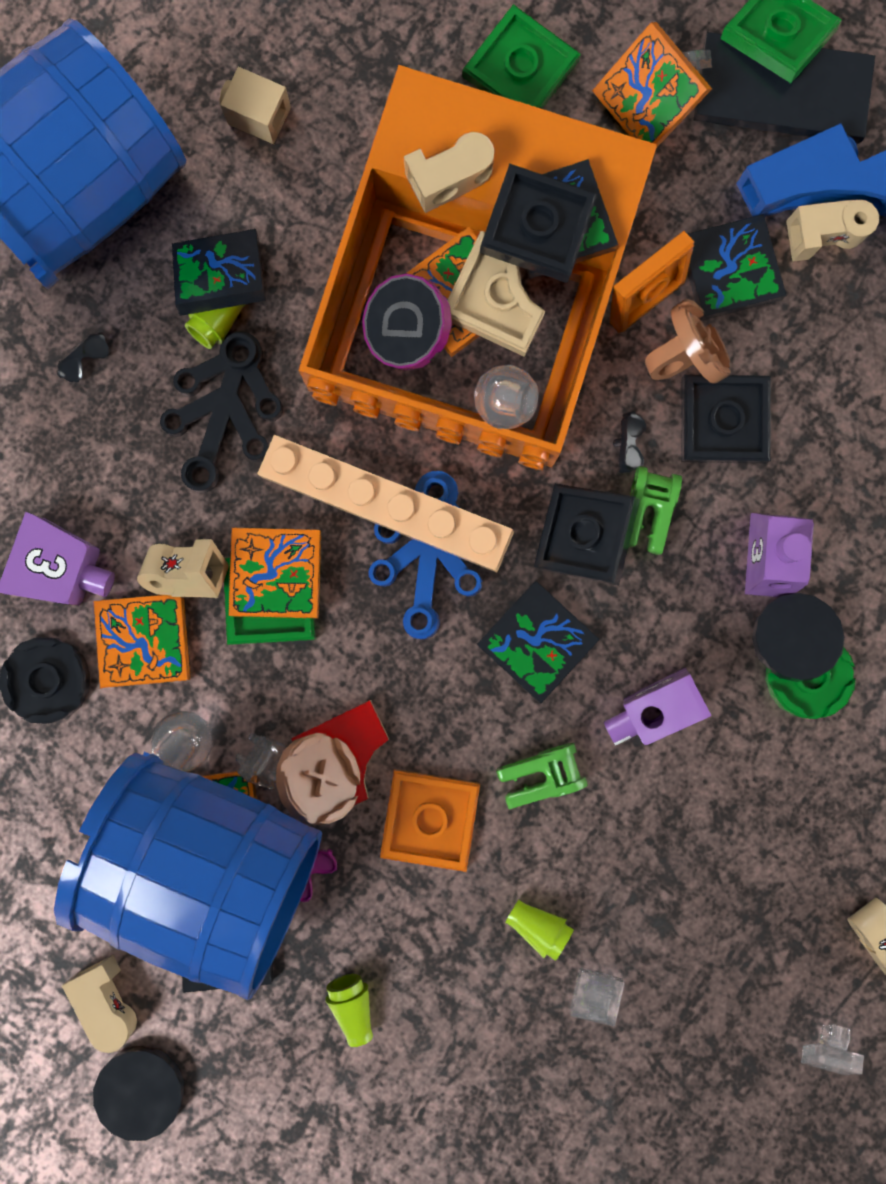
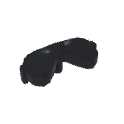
M102 333L90 334L77 346H74L72 351L59 361L57 365L58 370L56 371L57 375L69 382H79L82 379V358L104 359L108 356L109 347L105 342V336Z
M628 412L622 415L621 438L614 439L613 441L615 447H620L618 460L620 473L632 472L638 466L644 465V457L636 446L635 441L646 430V423L635 412Z

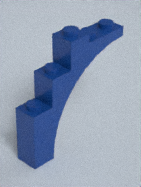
M838 124L747 166L736 184L752 217L764 214V217H768L785 210L797 209L798 206L845 200H866L874 205L879 215L886 217V150L860 162L855 141L852 137L847 136L842 124Z

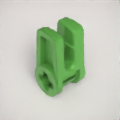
M637 467L629 496L637 497L640 503L628 548H634L637 545L640 530L644 528L642 522L645 510L650 506L654 511L650 534L646 536L648 538L647 551L656 555L663 553L672 514L681 490V475L672 473L670 477L649 473L647 467ZM647 487H649V488H654V489H658V490H662L663 492L657 491V490L648 489Z
M575 743L559 745L544 750L535 756L498 767L496 773L501 782L510 780L516 782L520 777L537 772H543L546 775V778L541 782L529 786L524 784L523 788L508 792L505 795L508 809L549 797L567 795L587 787L586 777L580 776L574 753L577 752ZM559 761L563 763V767L567 776L566 778L562 777L558 765Z

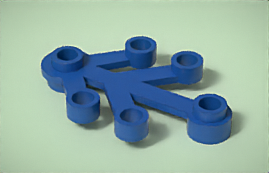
M431 471L419 479L415 491L429 496V490L432 486L441 485L443 486L444 493L438 500L459 508L456 504L459 494L458 486L449 474L442 471ZM378 524L374 526L375 536L385 544H393L401 538L402 534L397 532L390 538H384L381 534L382 526ZM412 539L387 560L373 562L369 568V578L378 586H390L396 580L397 574L419 557L414 606L410 607L404 614L403 626L411 637L428 639L436 634L440 625L439 615L432 608L437 560L439 559L455 579V588L464 596L471 597L478 594L482 588V579L478 573L468 569L461 558ZM380 566H388L390 570L388 579L379 581L376 577L377 569ZM466 575H472L476 578V586L471 591H464L461 587V580ZM419 613L425 614L428 620L426 627L421 630H417L413 626V618Z

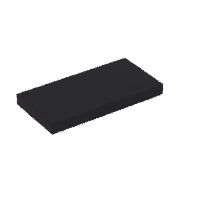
M707 32L703 44L700 75L710 85L712 90L695 107L693 121L812 137L838 124H842L847 136L852 137L855 143L860 144L864 140L876 55L822 48L796 79L789 83L720 39L722 34Z

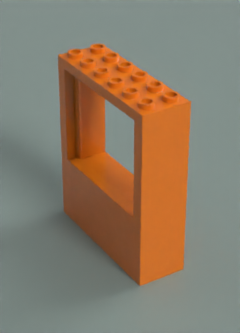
M398 65L298 370L308 391L313 392L312 398L336 406L338 401L354 405L353 411L370 418L377 419L379 413L396 418L394 423L407 430L419 431L420 426L437 431V438L452 444H460L461 440H466L478 444L477 450L490 456L502 457L504 452L520 457L518 463L531 469L543 470L544 466L552 468L561 453L657 144ZM478 132L487 136L493 143L495 150L493 170L489 180L472 191L425 213L405 175L404 156L421 149L427 160L454 147L457 140L466 133ZM589 159L618 247L616 251L574 264L569 280L578 282L579 286L533 430L343 371L391 224L447 242L467 227H470L478 237L480 231L486 232L509 164L544 174Z

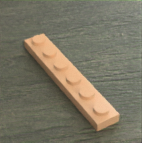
M276 435L273 436L257 475L266 480L496 573L514 534L513 529Z

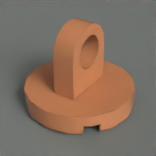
M685 299L672 307L671 318L677 336L649 353L644 361L653 380L670 378L692 365L710 383H718L730 375L731 371L728 369L730 368V358L725 345L715 327H712L711 324L706 327L703 325L699 318L704 315V311L696 302Z
M315 733L294 740L283 751L276 767V787L281 803L291 816L305 824L325 825L344 818L355 805L358 796H354L356 786L360 785V771L355 756L344 742L338 738L332 739L326 736V734Z

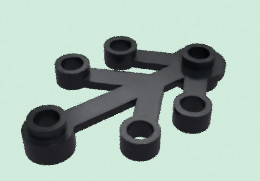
M235 332L228 335L220 345L219 355L192 369L183 368L177 371L173 379L174 386L182 395L187 397L197 395L202 388L203 382L224 372L225 374L220 388L180 409H168L160 418L161 428L167 434L173 437H180L187 432L189 424L212 413L198 456L188 459L181 469L183 483L197 493L209 492L218 483L219 471L215 466V462L230 418L243 441V453L249 460L262 462L269 448V443L263 436L258 434L238 396L243 377L257 399L255 404L256 412L263 420L267 422L276 421L283 413L281 401L277 396L271 394L258 369L263 358L262 347L259 341L247 332ZM241 348L249 350V356L246 360H235L237 350ZM186 376H193L195 378L194 385L189 389H183L181 387L182 379ZM267 401H274L277 404L275 412L269 415L262 412L263 404ZM173 416L181 417L180 427L170 430L168 428L169 419ZM255 441L262 442L264 446L263 451L259 455H251L249 453V446ZM200 469H207L209 471L208 480L202 484L197 483L195 480L196 473Z

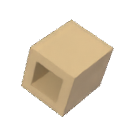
M239 66L232 80H227L224 83L219 98V103L228 125L271 144L275 143L291 108L285 86Z

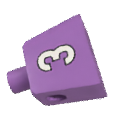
M25 512L0 580V593L80 606L86 591L106 597L112 589L115 573L95 566L100 554L98 547L45 518Z
M751 513L745 583L746 595L781 597L783 595L795 594L808 585L811 568L813 520L794 516Z
M684 667L624 698L623 705L626 711L604 721V724L615 745L639 735L645 746L710 717L711 714L690 673ZM650 706H654L661 710V714L654 720H648L643 717L642 711Z

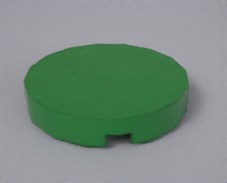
M843 646L842 655L835 666L816 679L801 682L785 680L771 673L772 670L766 667L765 680L770 696L782 710L795 717L818 719L834 715L848 703L855 690L856 678H854L853 671L855 666L852 656Z

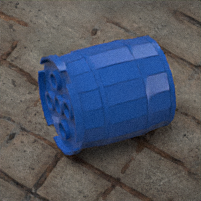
M70 18L61 27L34 45L23 49L19 55L0 68V239L24 265L27 263L31 267L30 271L48 290L59 281L55 274L84 254L94 250L98 244L119 229L145 204H148L171 177L185 167L187 161L170 129L135 81L89 30L77 20Z
M144 751L143 755L135 752L128 756L108 779L89 809L79 832L90 836L82 852L79 863L77 864L70 860H67L58 883L54 904L56 923L71 931H83L85 929L109 942L116 949L123 950L152 965L185 977L189 981L204 983L249 1000L262 984L289 929L312 872L323 833L280 812L272 805L263 803L235 789L195 773H187L163 765V760L154 754Z

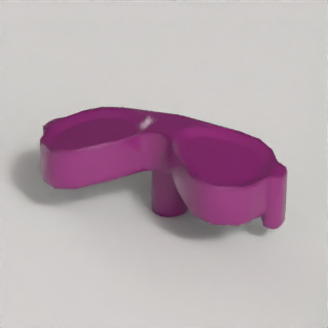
M331 849L318 851L300 902L309 901L313 895L312 874H332L337 870V860L333 856Z

